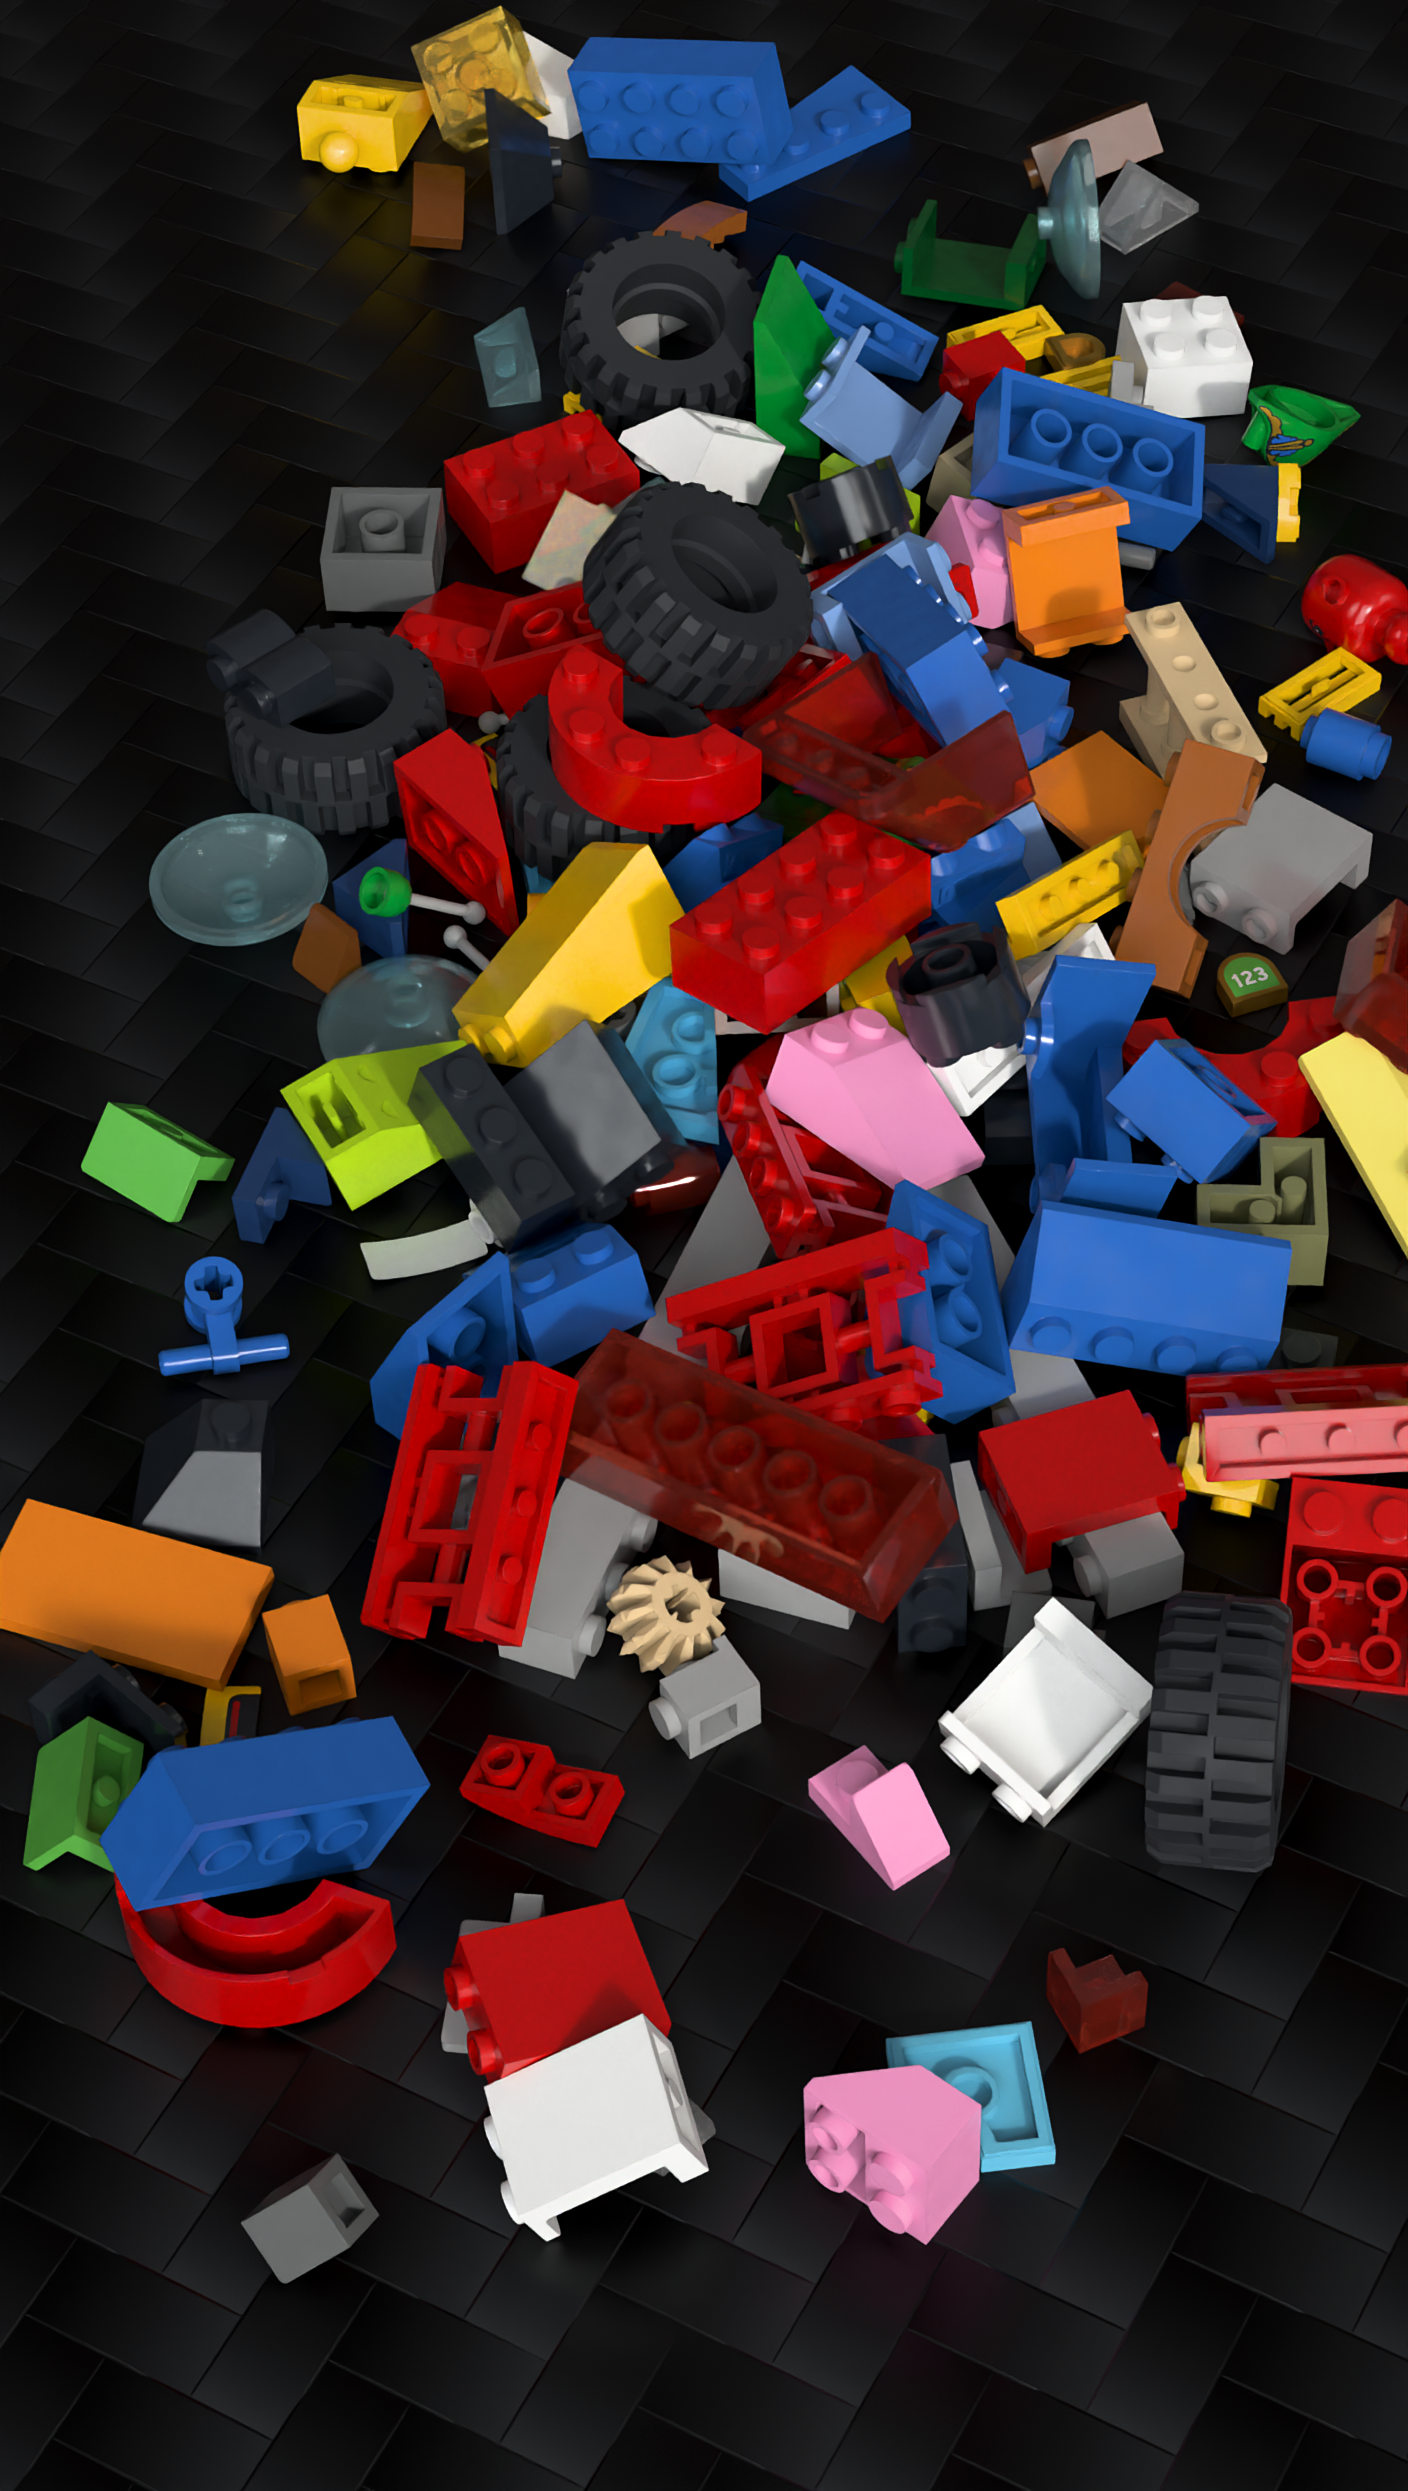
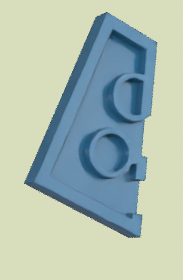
M665 977L650 987L625 1045L683 1138L719 1145L717 1048L714 1007L674 987L672 978Z

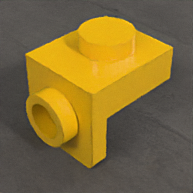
M1194 1422L1190 1437L1186 1436L1183 1438L1176 1458V1464L1183 1476L1186 1490L1200 1496L1212 1498L1210 1509L1226 1514L1250 1518L1252 1506L1274 1510L1279 1484L1269 1479L1206 1482L1203 1475V1458L1200 1457L1199 1423Z

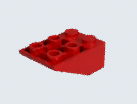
M1293 1477L1280 1601L1289 1606L1293 1614L1291 1683L1408 1696V1489Z

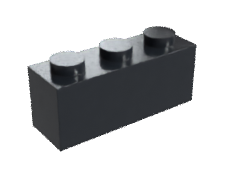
M470 1043L420 1067L407 1105L508 1255L560 1230L576 1194L475 1045Z

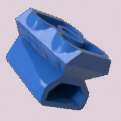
M756 812L744 817L731 827L721 823L707 830L699 837L694 838L662 869L685 914L781 848L784 826L764 819Z
M1009 818L998 820L983 829L972 832L948 844L930 848L925 852L931 855V916L918 924V938L939 928L964 922H978L981 932L994 934L993 925L1001 929L1005 928L995 902L1031 882L1023 865L1026 837Z

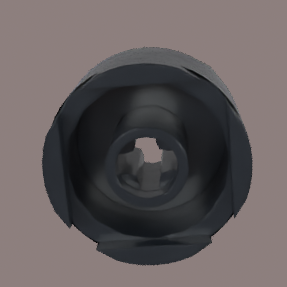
M891 454L875 459V462L863 467L859 465L806 486L801 491L792 492L787 495L810 559L818 557L821 565L833 564L861 553L858 542L869 538L871 545L880 542L883 544L898 538L907 531L912 532L909 521L914 519V515Z
M964 922L939 928L909 944L913 955L901 965H899L897 957H895L887 968L886 981L913 1048L918 1053L926 1056L929 1065L934 1068L951 1066L963 1056L977 1053L989 1047L995 1049L1008 1048L1019 1042L1025 1034L1022 1023L1030 1012L1031 1000L1007 936L999 927L993 925L994 934L981 932L978 922Z

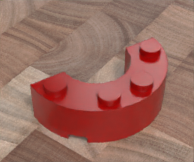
M579 643L572 647L560 660L554 670L548 690L551 765L561 787L582 808L618 826L644 832L663 833V825L693 823L694 831L710 829L721 823L726 824L738 819L761 804L762 750L716 723L697 734L677 738L649 736L633 730L623 723V669Z
M1347 994L1288 1002L1286 1026L1282 1034L1262 1049L1244 1054H1215L1196 1048L1278 1122L1266 1137L1295 1138L1319 1122V1115L1323 1108L1302 1073L1298 1059L1305 1053L1351 1029L1352 1005L1350 996ZM1167 1017L1133 1022L1121 1048L1124 1076L1154 1040L1182 1039L1175 1033Z
M114 1871L116 1893L128 1942L138 1967L144 1976L161 1995L174 2005L204 2020L222 2025L246 2028L277 2027L317 2017L338 2007L363 1990L380 1973L397 1948L389 1900L326 1879L321 1881L307 1900L286 1912L252 1919L226 1915L205 1903L202 1899L134 1911Z

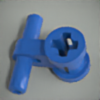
M211 1256L198 1260L189 1268L185 1276L184 1290L186 1296L184 1300V1313L188 1323L196 1331L206 1334L207 1344L160 1351L158 1359L162 1375L171 1376L211 1369L213 1375L240 1372V1365L284 1359L289 1356L288 1337L284 1333L236 1339L234 1327L239 1322L242 1313L243 1278L240 1270L234 1263L222 1257ZM208 1292H217L219 1300H210Z

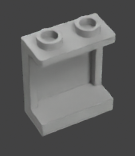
M1274 783L1254 802L1247 826L1225 829L1191 861L1189 886L1192 906L1199 909L1203 914L1214 917L1247 935L1253 941L1264 944L1285 955L1293 947L1295 926L1298 921L1338 882L1356 889L1368 877L1373 834Z

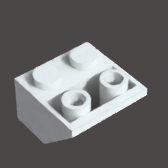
M681 407L623 431L618 442L636 454L634 462L649 472L664 475L670 482L679 481L681 485L689 482L703 484L707 491L714 492L720 490L733 496L732 501L734 503L737 501L753 505H759L786 448L752 422Z

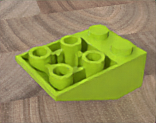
M465 1040L336 1058L280 1090L302 1131L321 1157L327 1172L352 1211L443 1158L407 1103L418 1069L466 1046Z

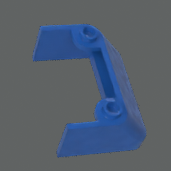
M1056 955L1031 1013L1022 1023L1025 1034L1016 1043L1018 1054L1026 1056L1035 1176L1031 1183L1029 1205L1032 1214L1036 1213L1041 1200L1157 1218L1177 1180L1176 1167L1132 1163L1130 1134L1113 1117L1118 1109L1105 1099L1124 1077L1121 1048L1156 976L1155 964Z

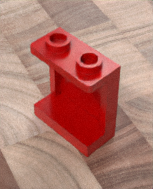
M1129 1389L978 1432V1475L1025 1575L1051 1567L1053 1542L1157 1512L1162 1513L1171 1530L1177 1528L1179 1502L1186 1499L1183 1476L1175 1462L1167 1463L1160 1451V1436L1155 1420L1149 1412L1141 1413Z
M624 1899L459 1936L451 1967H447L444 1970V1985L450 2006L454 2011H463L470 2030L467 2033V2050L472 2068L477 2075L485 2074L489 2084L640 2014H644L666 2038L672 2025Z

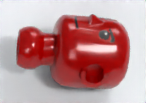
M1353 554L1334 556L1320 565L1309 578L1303 591L1301 610L1305 624L1317 637L1324 640L1328 653L1338 647H1342L1365 663H1371L1387 655L1396 664L1408 665V589L1403 582L1368 559Z

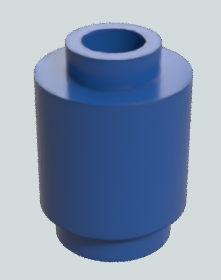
M1327 707L1320 716H1310L1301 736L1300 747L1307 749L1306 761L1308 763L1358 781L1363 776L1376 780L1388 758L1392 737L1382 733L1380 726Z

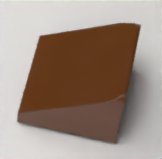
M315 903L310 907L293 956L292 964L294 970L325 994H334L362 975L358 931L323 904Z

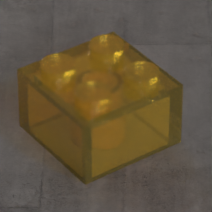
M502 6L411 46L442 138L462 154L488 142L484 89H496L537 120L552 114L520 22Z

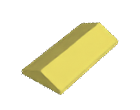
M1407 1020L1363 1022L1300 1056L1298 1064L1408 1259V1174L1406 1173L1408 1171Z

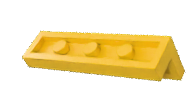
M1131 829L1105 839L995 902L1008 932L1007 939L1016 961L1043 951L1063 939L1079 923H1090L1126 901L1128 884L1134 870L1137 867L1143 868L1145 864Z

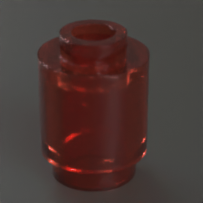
M694 1142L687 1143L690 1148L674 1160L675 1167L667 1176L655 1183L642 1185L629 1196L633 1207L644 1206L647 1215L652 1217L708 1203L709 1196L714 1193L721 1179L718 1162L711 1145L697 1147Z

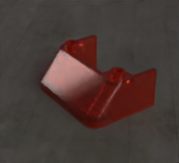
M872 651L865 653L750 726L741 737V739L762 750L763 773L861 821L925 849L935 850L939 853H950L961 849L971 837L1036 795L1012 714L1006 710L1000 711L909 771L872 755L871 753L903 734L877 653Z

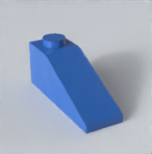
M801 260L796 267V271L834 337L837 339L841 336L847 341L861 325L871 331L855 362L870 372L918 382L926 369L939 337Z

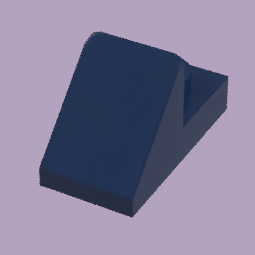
M275 1107L232 1196L240 1240L264 1244L274 1221H281L285 1216L289 1199L323 1206H330L332 1203L326 1167L321 1157L288 1109Z

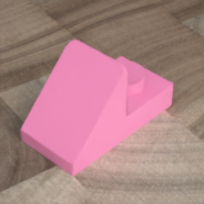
M863 1745L808 1780L809 1796L893 1891L950 1855V1846L913 1770L906 1762L888 1771L874 1754Z

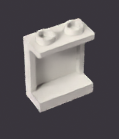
M1054 1597L1034 1616L1035 1627L952 1714L947 1710L938 1720L940 1731L946 1737V1740L940 1745L942 1750L968 1774L971 1775L979 1767L998 1785L992 1792V1795L1016 1819L1023 1823L1031 1815L1043 1827L1051 1821L1151 1713L1153 1689L1149 1682Z
M640 2014L484 2086L491 2116L484 2119L486 2135L496 2155L503 2160L508 2180L501 2183L504 2203L509 2214L517 2224L526 2223L545 2241L561 2235L556 2215L665 2166L682 2183L709 2171L673 2045L644 2014Z

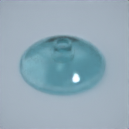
M1084 138L1076 139L1066 149L1052 174L1048 191V207H1038L1037 217L1040 240L1050 239L1052 254L1058 270L1077 294L1085 300H1094L1098 298L1100 289L1099 211L1091 147L1088 139Z
M231 814L201 822L183 831L170 841L159 853L152 866L149 876V890L157 915L166 926L177 934L208 945L241 947L274 939L304 921L309 916L311 906L317 902L320 903L325 894L328 884V867L326 856L320 843L302 826L282 817L268 814Z
M418 954L387 957L362 966L336 984L321 1006L317 1029L319 1044L326 1061L460 1040L458 1029L461 1026L454 1016L452 1009L479 976L470 969L453 961Z

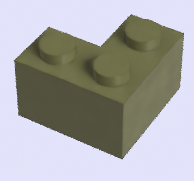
M1260 1137L1255 1185L1196 1184L1193 1225L1290 1240L1292 1255L1287 1285L1323 1286L1329 1237L1324 1138Z

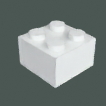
M1200 296L1197 298L1175 300L1150 299L1144 302L1123 303L1115 356L1120 355L1122 361L1135 362L1133 385H1143L1142 405L1154 406V411L1178 418L1244 414L1253 360L1226 296Z

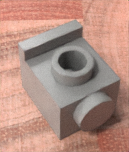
M725 1635L712 1640L713 1654L699 1661L685 1662L675 1668L669 1676L659 1680L660 1697L649 1703L651 1717L660 1734L666 1740L674 1737L689 1759L761 1723L760 1683Z

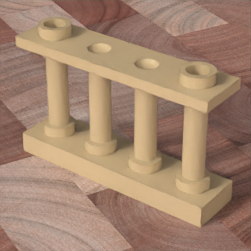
M1175 602L1125 614L1124 624L1148 664L1147 695L1120 701L1119 719L1145 766L1164 780L1166 768L1172 754L1175 751H1182L1186 738L1253 757L1260 763L1267 762L1265 748L1181 603ZM1220 830L1200 842L1193 850L1195 857L1224 830Z

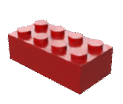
M838 809L833 810L669 925L673 986L767 1036L931 916V855Z

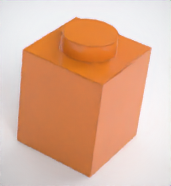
M328 1594L309 1600H295L283 1605L281 1608L262 1613L269 1654L290 1716L357 1697L351 1657Z

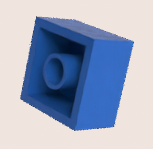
M1185 1039L1154 1040L1105 1098L1118 1109L1117 1113L1113 1116L1116 1122L1130 1135L1140 1141H1143L1148 1136L1165 1152L1161 1158L1162 1163L1165 1166L1176 1167L1177 1177L1188 1184L1194 1179L1200 1184L1229 1179L1259 1145L1260 1137H1266L1278 1123Z

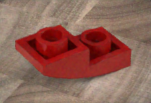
M490 1734L459 1788L464 1798L503 1818L550 1836L596 1848L625 1794L618 1775L557 1764L549 1746Z

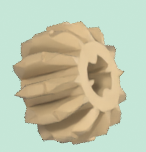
M666 1555L653 1559L648 1564H643L640 1567L635 1566L622 1576V1582L618 1584L619 1588L611 1594L610 1600L606 1603L609 1609L616 1615L611 1619L607 1631L622 1635L625 1641L620 1655L635 1653L639 1656L641 1673L649 1670L653 1671L658 1667L665 1677L669 1676L675 1668L685 1662L699 1661L709 1656L713 1650L712 1640L720 1637L726 1629L716 1618L725 1603L710 1598L707 1592L712 1578L697 1580L693 1577L690 1561L673 1566Z

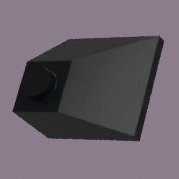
M489 88L484 89L489 162L497 235L508 234L554 200L553 178H562L560 147H550L548 127L496 89Z
M202 1399L149 1435L145 1440L131 1528L223 1554L262 1555L277 1454L269 1400Z

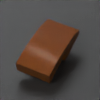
M706 200L689 206L673 215L653 232V236H664L665 230L681 231L682 238L694 240L697 235L711 241L710 248L714 249V244L723 243L725 236L746 231L747 211Z

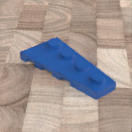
M850 65L790 109L794 132L773 165L719 163V178L747 202H750L910 129L911 111Z

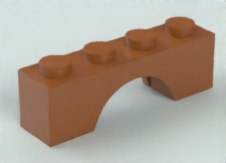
M1186 738L1182 751H1175L1168 762L1164 785L1170 788L1163 809H1156L1153 812L1146 830L1145 843L1151 846L1144 867H1137L1134 870L1128 884L1126 901L1132 904L1125 925H1118L1115 928L1109 942V948L1117 961L1155 964L1156 976L1150 987L1188 999L1191 997L1209 941L1194 929L1185 916L1179 894L1181 873L1191 852L1205 838L1220 830L1247 826L1266 769L1253 757Z

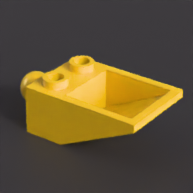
M352 74L313 80L297 105L302 159L322 162L328 170L336 173L346 172L354 166L369 168L374 172H397L443 98L444 86Z

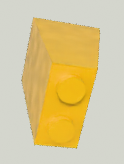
M591 842L585 846L453 1007L452 1012L461 1026L458 1029L459 1039L465 1040L467 1045L473 1043L486 1063L526 1068L584 1019L601 1023L672 973L669 925L685 915V912L648 844Z

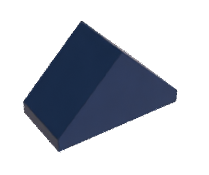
M1204 464L1201 520L1265 564L1273 561L1275 556L1278 522V466Z
M393 839L333 881L332 884L337 916L358 931L360 941L393 965H406L410 905L397 917L384 918L367 914L362 909L359 901L361 882L365 874L374 867L387 868L401 873L411 886L406 839Z

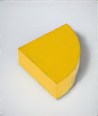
M1278 463L1276 542H1296V538H1299L1300 515H1298L1299 489H1301V471L1298 468V463Z

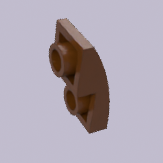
M414 162L410 246L461 250L464 221L465 167Z

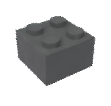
M332 487L320 557L326 611L406 612L410 607L440 591L447 542L442 488Z

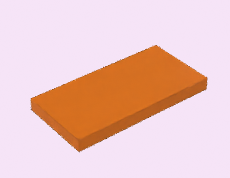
M27 1499L0 1552V1628L85 1653L92 1650L99 1657L223 1692L275 1581L272 1567Z

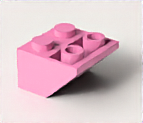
M950 495L926 534L925 539L938 542L946 551L951 565L961 562L970 567L979 614L968 622L989 629L1014 621L1001 512L1006 509L996 507L982 499L969 500Z
M921 2065L812 2078L804 2088L806 2164L815 2178L825 2187L838 2193L845 2190L869 2206L873 2216L884 2227L898 2234L906 2231L927 2245L979 2181L982 2105Z

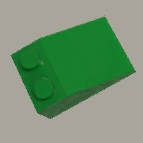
M777 255L753 321L756 426L786 447L782 455L820 459L826 441L801 423L799 419L809 402L803 394L818 372L826 369V366L821 363V359L836 338L790 258Z

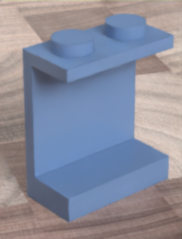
M861 325L847 341L839 336L823 355L821 363L826 366V369L819 371L807 386L803 396L809 402L799 421L850 461L862 467L875 462V459L891 454L903 488L911 491L931 472L962 409L963 403L946 391L924 414L919 412L855 362L871 332Z
M909 531L811 592L810 599H813V622L811 623L810 637L814 646L846 653L880 703L883 701V698L875 682L877 680L865 659L847 614L842 607L843 605L841 602L830 598L828 590L886 553L901 568L909 564L915 570L923 585L929 583L935 589L944 605L948 602L952 604L964 624L972 619L968 603L955 590L948 574L952 569V565L946 551L938 542L930 541Z

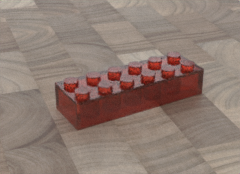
M612 1328L573 1378L579 1381L559 1475L882 1624L959 1519V1514L940 1469L618 1329Z

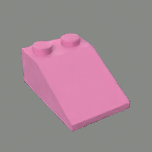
M860 1006L785 1034L765 1090L770 1104L894 1190L896 1184L906 1179L922 1189L928 1190L982 1166L985 1155L927 1065L913 1048L909 1038L890 1026L882 1014Z

